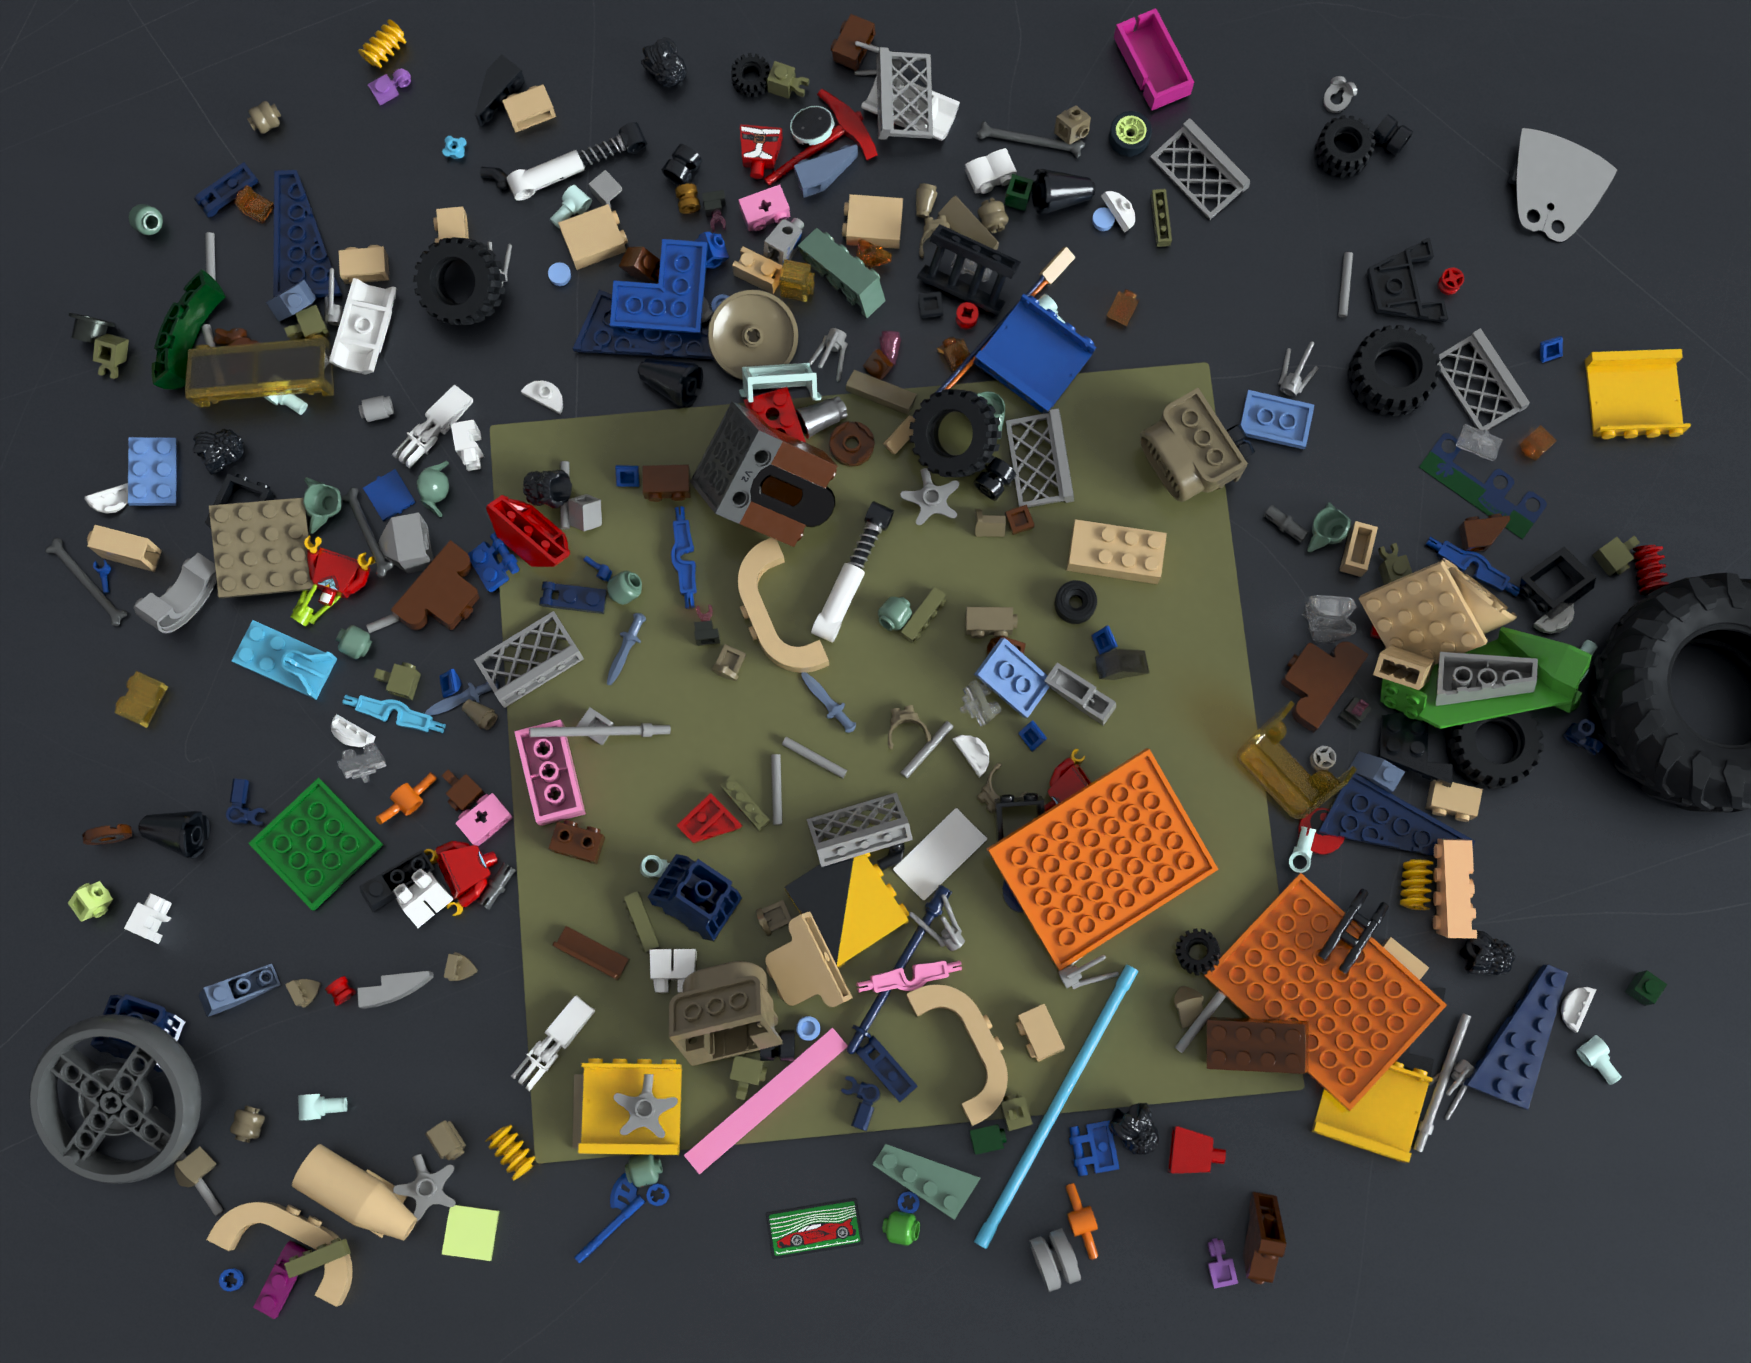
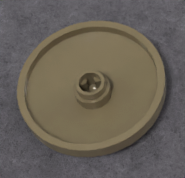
M760 290L740 291L726 298L714 311L708 326L709 348L716 363L726 373L743 380L742 367L780 365L791 362L798 344L797 323L788 306L771 293Z

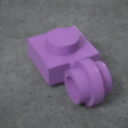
M401 68L393 73V80H390L388 75L385 74L367 84L379 105L399 95L396 87L400 86L403 88L411 83V75L408 71Z
M1212 1239V1242H1208L1210 1256L1216 1257L1217 1261L1207 1264L1213 1288L1238 1284L1233 1259H1222V1255L1226 1254L1223 1240Z

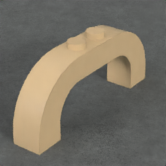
M774 538L766 539L748 552L741 563L738 574V589L743 604L739 608L744 619L749 618L752 626L748 627L752 639H758L765 655L774 664L785 670L807 673L829 666V660L820 640L805 646L794 647L784 643L774 629L759 594L758 583L761 576L768 569L785 563L777 540Z
M927 985L906 994L916 1017L933 1009L944 1008L951 1010L961 1019L986 1070V1083L982 1091L974 1098L962 1103L961 1106L971 1126L980 1123L992 1115L999 1107L1006 1093L1008 1082L1006 1063L1000 1052L1004 1048L998 1036L993 1038L989 1030L992 1028V1024L988 1016H982L977 1005L969 996L950 986Z
M252 1202L237 1206L224 1214L214 1225L206 1240L227 1251L235 1250L244 1232L257 1223L267 1224L315 1250H318L317 1247L326 1243V1246L332 1244L331 1241L339 1237L334 1232L321 1226V1220L313 1216L306 1218L300 1215L301 1210L294 1206L287 1205V1207L272 1202ZM350 1254L324 1264V1277L315 1293V1296L336 1307L343 1304L351 1286L353 1269Z

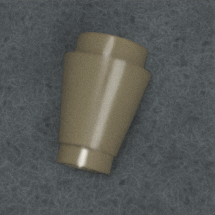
M925 183L919 184V188L916 189L917 217H929L938 195L936 186Z
M468 699L462 706V711L480 729L489 730L497 721L498 716L495 714L494 709L471 699Z

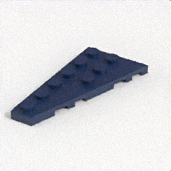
M297 170L274 171L273 296L275 297L300 281L305 280L316 298L329 297V271L332 265ZM334 273V297L343 296Z
M602 290L598 291L573 346L574 352L714 359L708 344V331L702 328L701 334L611 327L612 294Z
M1352 771L1345 778L1317 833L1433 857L1434 845L1437 844L1438 839L1472 840V847L1475 843L1473 839Z
M1546 964L1541 966L1529 984L1527 993L1522 1000L1517 1002L1515 1011L1511 1017H1507L1489 1044L1487 1053L1482 1060H1478L1474 1066L1475 1071L1470 1078H1466L1462 1085L1519 1108L1529 1109L1568 975L1567 972Z

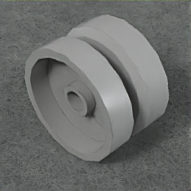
M1062 1228L1049 1233L1051 1249H1049L1046 1240L1042 1236L1029 1240L1036 1264L1048 1292L1061 1288V1279L1058 1271H1061L1064 1280L1069 1284L1081 1280L1076 1256Z

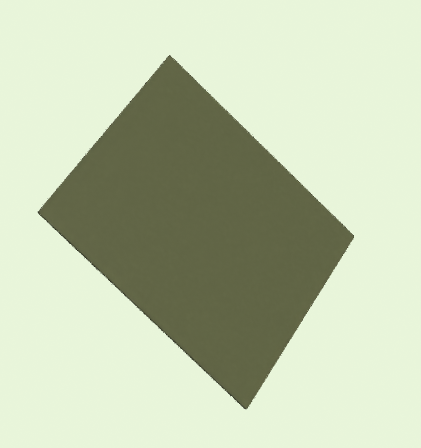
M1201 362L1078 373L1051 408V410L1059 408L1075 501L1068 503L1062 501L1028 507L1035 525L1034 528L1012 535L1006 519L1004 537H976L975 509H982L983 515L1005 516L1006 511L1018 508L1015 478L1009 486H1004V492L994 501L982 494L974 485V480L981 472H986V469L975 472L971 476L954 478L942 477L939 474L930 472L932 482L936 486H942L955 480L959 482L958 488L946 499L947 505L956 511L957 517L949 518L942 514H933L922 525L916 524V519L920 513L919 505L901 498L900 493L902 491H918L923 488L920 470L928 468V466H922L919 463L920 456L914 455L912 448L915 447V444L910 443V439L896 454H892L883 443L908 416H913L916 409L920 410V403L924 399H930V395L935 393L942 385L906 388L905 390L917 394L909 415L853 393L821 396V400H812L811 397L792 399L794 408L799 409L839 396L845 404L848 416L840 419V422L819 431L809 439L804 436L807 444L823 450L838 465L836 475L826 488L819 486L817 498L810 506L801 510L792 509V513L798 520L806 525L801 540L797 541L795 547L777 540L784 555L785 563L768 569L761 576L758 583V591L774 629L784 643L794 647H801L818 640L821 641L829 660V666L817 671L807 672V674L813 677L825 689L834 702L839 705L845 703L842 711L852 722H856V728L851 733H846L843 725L835 717L830 719L826 717L829 714L826 706L809 690L802 679L801 673L785 670L774 664L765 655L758 639H752L748 627L752 626L749 618L744 619L739 607L743 604L738 589V574L741 563L753 547L771 537L715 514L691 483V498H685L683 501L662 498V501L652 502L644 498L642 466L689 465L691 481L730 404L498 424L490 427L494 500L504 495L508 499L519 500L532 505L527 502L526 495L523 493L525 476L529 472L560 470V462L568 461L570 465V481L572 483L570 499L584 494L601 500L602 525L582 531L570 526V529L564 530L561 529L560 506L559 508H550V506L545 504L542 506L532 505L566 534L570 555L555 567H531L507 546L510 554H513L517 559L516 564L519 567V571L512 574L510 570H507L506 574L509 580L499 587L503 642L554 611L584 658L579 663L507 706L528 1053L538 1041L542 1042L548 1036L545 1034V1031L576 995L595 1009V1013L566 1049L560 1048L556 1061L531 1089L534 1153L537 1163L634 1155L579 1154L578 1148L573 1149L574 1074H584L582 1063H588L590 1058L603 1059V1063H613V1059H627V1064H637V1059H652V1064H662V1059L676 1060V1064L682 1065L679 1150L692 1149L793 1062L781 1061L779 1057H776L774 1061H764V1067L768 1068L765 1082L760 1081L759 1086L749 1084L746 1101L735 1098L739 1082L730 1080L735 1056L691 1066L669 1038V1004L671 999L676 994H679L678 980H669V993L655 992L654 980L650 978V952L646 953L645 950H641L639 945L641 942L640 937H636L634 932L635 924H631L628 917L630 915L629 909L626 910L623 901H625L624 896L638 891L661 947L659 949H672L673 969L674 949H696V971L728 962L745 961L760 966L766 972L768 993L773 998L774 1011L778 1016V1024L774 1029L777 1033H780L781 1030H795L794 1060L832 1028L849 1045L856 1033L852 1028L853 1025L860 1026L879 992L876 993L872 990L859 993L857 988L860 987H857L856 983L868 981L872 975L893 970L919 924L910 916H907L909 922L906 925H901L838 968L852 995V999L838 1006L830 1007L817 994L799 1004L790 1006L779 997L776 983L769 976L766 969V956L770 952L791 942L792 936L789 932V924L771 932L772 935L767 936L759 923L756 910L766 908L783 900L791 919L801 915L784 887L820 864L807 819L896 792L905 816L908 819L913 840L903 842L905 850L902 860L955 808H958L987 837V840L941 884L952 891L948 902L957 924L962 930L961 935L965 939L964 944L957 950L949 951L946 946L941 947L937 940L926 931L904 968L906 979L910 981L913 978L912 966L915 964L937 961L951 963L960 960L962 965L958 966H962L961 971L951 972L947 978L928 981L923 986L946 985L956 988L973 1000L982 1016H988L992 1024V1028L989 1030L993 1038L998 1036L1004 1048L1000 1051L1005 1060L1008 1073L1007 1089L1004 1096L1018 1093L1019 1097L1025 1096L1030 1116L1046 1114L1113 992L1125 965H1129L1139 972L1121 1000L1060 1113L1131 1107V1105L1137 1103L1152 1105L1297 1091L1304 1088L1303 1074L1207 1069V1022L1183 1053L1175 1048L1191 1027L1182 1028L1180 1025L1178 1011L1175 1008L1174 1002L1178 989L1181 986H1186L1201 993L1204 999L1202 1002L1203 1010L1218 992V989L1204 977L1203 972H1199V976H1197L1194 972L1190 974L1181 967L1175 951L1177 949L1176 943L1180 942L1179 937L1181 935L1185 937V932L1188 930L1190 933H1193L1195 928H1197L1198 932H1201V929H1205L1206 933H1212L1213 937L1217 939L1222 957L1279 896L1226 488L1224 485L1223 488L1209 493L1202 491L1184 502L1177 501L1167 491L1152 468L1140 443V433L1160 421L1163 411L1168 404L1196 388H1199L1216 414L1208 363ZM999 381L954 384L951 389L975 393L994 392L1004 400L1005 417L1002 426V438L997 439L996 444H999L1000 447L992 455L1005 461L1013 468L1006 421L1042 413ZM957 411L950 412L940 423L938 431L939 441L948 454H963L972 441V425L963 413ZM771 416L768 419L776 420L778 417ZM1047 420L1038 421L1033 428L1043 434L1048 427ZM843 422H861L873 434L875 443L873 454L862 465L853 467L842 465L831 454L829 446L831 433ZM1021 424L1011 426L1012 433L1018 438H1021L1027 430ZM1030 431L1023 441L1033 447L1040 437ZM849 439L845 444L848 448L854 449L858 446V441ZM1043 440L1036 450L1046 456L1051 450V444ZM1021 444L1015 451L1016 456L1024 460L1030 449ZM1033 453L1027 463L1037 469L1043 458ZM1052 454V455L1050 456V458H1049V459H1051L1052 461H1054V460H1053V454ZM1046 462L1040 472L1050 477L1055 471V467ZM1024 465L1019 472V477L1027 482L1034 471ZM615 466H639L640 486L617 487ZM1037 474L1030 484L1041 490L1047 480ZM1051 483L1043 492L1048 497L1059 496L1058 488ZM1028 487L1022 494L1023 502L1032 501L1038 493ZM875 501L895 511L887 530L881 531L877 536L878 540L874 542L875 547L871 548V554L867 557L868 561H865L863 565L865 568H862L865 574L842 620L839 632L832 643L811 634V631L819 613L822 612L844 563L851 561L850 556L854 554L853 549L857 548V542L861 540L860 535L864 533L863 528L866 525L864 522L865 516L871 503ZM680 506L685 508V520H689L690 534L694 546V551L683 554L681 560L695 561L697 593L693 594L694 608H691L689 600L690 609L685 608L684 595L680 593L679 576L674 569L671 559L672 547L675 544L673 521H676L675 507H679V514L681 515ZM1075 519L1167 533L1162 574L1158 584L1066 571ZM499 553L497 557L499 562L501 563L503 558ZM588 556L596 563L608 566L612 571L610 579L621 571L626 570L637 574L642 582L641 594L628 604L616 603L609 597L608 582L596 577L599 570L586 563L584 558ZM1073 580L1086 582L1094 589L1097 595V606L1094 614L1089 620L1080 624H1071L1062 620L1057 614L1054 605L1059 588ZM547 581L555 584L606 589L607 597L604 614L540 606V597H543L544 591L542 590V583ZM934 587L946 594L947 601L944 606H940L937 609L938 613L935 618L931 617L928 621L930 623L925 630L922 629L920 638L917 641L914 640L913 643L900 635L905 625L900 630L889 631L878 621V610L889 597L895 596L907 599L911 605L910 608L913 616ZM553 592L552 599L558 600L559 593ZM1074 596L1070 598L1069 603L1073 608L1082 606V600L1079 597ZM966 607H1013V614H1017L1018 622L1017 628H1013L1012 635H1008V638L1026 643L1024 655L1046 675H1049L1058 662L1096 686V690L1116 702V708L1104 726L1076 708L1050 687L1028 718H1023L974 675L988 655L987 645L994 638V635H985L984 638H971V635H965ZM642 613L646 617V621L642 623L636 636L641 640V643L636 642L631 647L620 674L611 685H607L609 670L623 643V637L620 636V633L629 631L634 620L633 614ZM554 619L545 624L544 632H555L557 624ZM712 620L713 629L718 628L720 643L697 646L694 622ZM1109 625L1118 647L1111 651L1126 650V652L1114 656H1100L1091 635ZM527 635L523 644L535 645L537 635ZM542 636L539 647L550 648L553 638ZM557 639L555 649L562 651L570 645L567 640ZM725 644L746 653V657L737 674L739 676L737 681L721 677L711 670L712 666L716 664ZM509 646L506 648L504 656L514 658L517 647ZM522 648L519 659L530 661L533 650ZM537 651L534 662H544L547 660L548 653ZM504 661L505 672L510 673L513 662ZM517 663L514 674L523 675L527 672L528 665ZM505 677V685H506V684H507V681H508V677ZM913 705L914 712L918 713L920 721L926 725L931 738L946 721L950 722L953 728L909 778L906 779L900 772L928 742L926 733L917 724H900L893 730L891 735L893 749L888 747V733L891 728V710L900 708V711H902L905 706ZM589 708L612 721L615 726H641V723L670 725V734L652 735V737L615 735L609 736L603 745L598 744L588 736H567L586 814L566 820L578 823L577 827L586 829L587 826L600 829V834L604 835L605 840L597 865L551 852L549 846L557 822L539 826L535 821L514 731L560 719L565 727H576ZM1032 720L1047 737L1034 751L1030 750L1018 734ZM960 735L979 738L986 745L989 751V764L986 772L980 778L953 742V738ZM785 737L846 769L845 777L841 778L783 746L782 743ZM545 746L542 748L543 751H540V753L545 755L548 753L547 751H549L550 749H548L547 746ZM1148 748L1151 750L1219 870L1087 953L1073 965L1079 968L1095 958L1105 955L1106 958L1103 961L1081 972L1082 978L1079 981L1113 972L1119 973L1117 977L1083 985L1074 990L1072 986L1066 989L1058 974L1059 970L1056 968L1026 915L1010 909L1003 899L1002 887L1004 878L987 851V848L997 843L995 811L990 813L986 809L987 804L985 802L981 803L977 799V795L982 792L981 788L987 783V778L997 763H1001L1002 766L993 773L991 778L992 788L997 795L1011 794L1014 795V798H1017L1025 791L1028 793H1038V796H1042L1044 805L1052 800L1047 791L1050 788L1049 781L1054 769L1066 758H1070L1073 750L1079 749L1074 755L1076 759H1082L1085 756L1080 767L1092 783ZM773 754L781 755L782 825H773L771 755ZM549 769L545 775L552 777L555 772ZM730 776L736 780L769 818L770 822L760 831L756 829L721 788L720 785ZM555 791L553 792L554 796H551V798L557 800L561 794ZM712 793L743 827L693 844L676 825ZM895 802L885 804L883 807L891 810ZM1036 805L1002 808L1004 838L1037 817ZM865 810L861 814L868 816L872 811ZM878 813L875 819L883 820L886 815ZM842 817L838 821L846 823L849 817ZM892 817L890 821L896 820L898 818ZM855 820L852 825L860 827L863 822ZM827 824L815 825L814 828L823 830ZM869 824L867 828H870V827H873V826H876V825ZM833 826L829 832L837 834L840 828ZM846 831V833H845L844 835L850 834V833H853V832ZM824 837V839H823L821 842L826 841V840H830V839ZM890 847L870 852L871 856L868 859L872 865H878L877 860L887 856ZM676 854L687 856L693 861L699 859L732 881L731 886L738 890L742 899L714 941L702 939L699 932L689 930L683 923L665 914L661 907L651 904L648 895L660 878H646L641 874L640 864L645 857L655 855L660 859L667 860L668 863L672 861ZM647 861L645 869L650 873H654L657 871V864L654 861ZM896 865L883 870L884 875L881 879L885 885L890 883L897 894L894 899L898 905L903 903L909 913L913 912L922 920L926 914L925 904L931 901L936 890L926 900H922L893 870ZM945 906L942 908V915L935 917L929 926L940 937L942 936V930L945 929L941 920L942 916L952 926ZM565 926L630 960L617 981L552 946L554 941H558ZM1202 944L1192 946L1189 951V956L1195 960L1203 959L1207 954V948ZM892 989L867 1032L871 1036H875L918 1086L899 1103L856 1052L849 1054L846 1048L734 1145L966 1123L969 1120L961 1104L974 1098L982 1091L986 1083V1070L961 1019L954 1012L944 1008H937L916 1017L906 997V994L912 991ZM1226 997L1211 1015V1017L1248 1018ZM1045 1003L1065 1049L1037 1062L1035 1057H1030L1026 1048L1029 1042L1026 1035H1020L1016 1023L1019 1022L1018 1015ZM805 1016L814 1017L820 1024L818 1037L811 1041L801 1039L796 1031L798 1021ZM864 1037L859 1047L863 1048L869 1042V1038ZM554 1040L549 1046V1048H551L556 1043ZM875 1049L869 1054V1057L875 1060L880 1054ZM760 1050L738 1056L760 1060ZM533 1054L532 1057H533L535 1060H537V1059H538L537 1055L535 1056V1055ZM545 1061L540 1062L541 1065L546 1066ZM538 1068V1069L534 1072V1074L530 1077V1081H531V1079L535 1076V1074L539 1071L540 1068ZM846 1076L853 1077L859 1084L862 1082L874 1084L880 1090L879 1100L872 1105L875 1109L867 1131L851 1126L859 1102L862 1103L863 1100L857 1098L855 1093L846 1095L841 1092L842 1088L850 1090L853 1086L851 1081L845 1079ZM999 1105L994 1113L983 1121L1004 1119L1001 1106Z

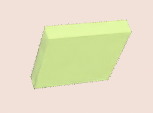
M460 1205L450 1207L442 1254L491 1261L499 1211Z

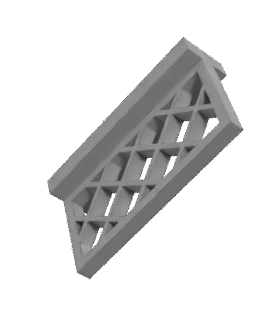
M880 47L876 56L878 139L887 140L888 136L932 139L931 54L889 52V48ZM892 59H900L905 66L898 71L892 65ZM915 61H925V68L921 72L912 65ZM907 68L916 75L911 81L902 75ZM897 77L906 85L900 91L893 86V81ZM918 79L926 85V89L922 92L913 85ZM908 88L917 96L911 102L902 94ZM897 98L906 105L901 111L893 106V102ZM919 99L927 106V109L922 113L913 105ZM909 108L918 116L912 122L903 115ZM898 118L907 125L904 130L894 129V122ZM921 119L927 125V131H919L914 125Z
M1190 118L1178 132L1150 156V159L1209 220L1250 186V179ZM1183 135L1189 141V148H1175L1176 140ZM1163 152H1173L1172 163H1162L1158 157ZM1175 152L1188 153V163H1175ZM1191 153H1201L1204 156V164L1190 163ZM1174 168H1188L1187 179L1177 178L1174 175ZM1190 168H1203V179H1190ZM1206 168H1215L1219 172V179H1205ZM1189 183H1203L1202 194H1192L1189 191ZM1205 183L1218 184V194H1205ZM1221 184H1231L1236 189L1230 195H1220ZM1204 199H1218L1217 207L1210 212L1204 206Z
M1481 328L1473 332L1471 336L1439 354L1440 360L1445 357L1456 359L1454 369L1444 368L1440 361L1437 365L1441 367V375L1480 434L1517 412L1525 410L1530 404ZM1468 343L1474 349L1473 358L1460 355L1461 348ZM1459 359L1472 362L1469 373L1456 370ZM1474 363L1484 364L1487 369L1485 376L1472 374ZM1455 374L1468 377L1466 388L1458 387L1454 384ZM1471 378L1484 380L1482 391L1468 389ZM1487 381L1498 385L1497 395L1484 392ZM1467 393L1480 395L1478 407L1468 405L1466 402ZM1483 396L1496 399L1494 410L1481 408ZM1499 400L1509 402L1513 409L1507 413L1497 411ZM1479 411L1493 414L1491 422L1482 426L1478 420Z
M1059 408L1050 410V413L1007 420L1006 427L1013 470L1016 473L1015 484L1019 507L1024 505L1034 507L1065 501V503L1074 502ZM1047 420L1048 427L1043 434L1033 428L1038 421ZM1021 424L1027 430L1021 438H1018L1012 433L1011 426ZM1030 431L1040 437L1033 447L1023 441ZM1043 440L1051 444V450L1046 456L1036 450ZM1021 444L1030 449L1024 460L1016 456L1015 452ZM1033 453L1043 458L1037 469L1027 463ZM1052 454H1053V460H1054V461H1052L1051 459H1049ZM1046 462L1055 467V471L1050 477L1040 472ZM1024 465L1034 471L1027 482L1019 477V472ZM1037 474L1047 480L1041 490L1030 484ZM1051 483L1058 488L1059 496L1048 497L1043 492ZM1028 487L1038 493L1032 501L1023 502L1022 494Z
M553 611L477 657L474 661L497 699L505 708L579 663L584 658ZM554 619L557 624L555 632H544L545 624ZM529 634L537 635L535 645L523 644L525 637ZM542 636L553 638L550 648L539 647ZM557 639L567 640L570 645L562 651L555 649ZM509 646L517 647L514 658L503 656L505 649ZM522 648L533 650L530 661L519 659ZM537 651L547 652V660L542 663L534 662ZM490 658L497 659L494 670L485 669L482 663ZM502 660L513 662L510 673L499 671ZM517 663L528 665L527 672L523 675L514 674ZM497 675L508 677L507 684L497 689L495 685Z
M897 792L807 819L821 867L913 840L909 822ZM895 802L891 810L883 807L885 804ZM865 810L872 811L868 816L861 814ZM881 813L886 816L883 820L875 819L876 815ZM842 817H849L846 823L838 821ZM892 817L898 818L896 820L890 821ZM855 820L863 822L860 827L852 825ZM827 824L823 830L814 828L815 825ZM869 824L876 825V826L867 828ZM833 826L840 828L837 834L829 832ZM846 831L853 832V833L844 835V834L846 833ZM824 837L830 839V840H826V841L821 842V841L824 839Z

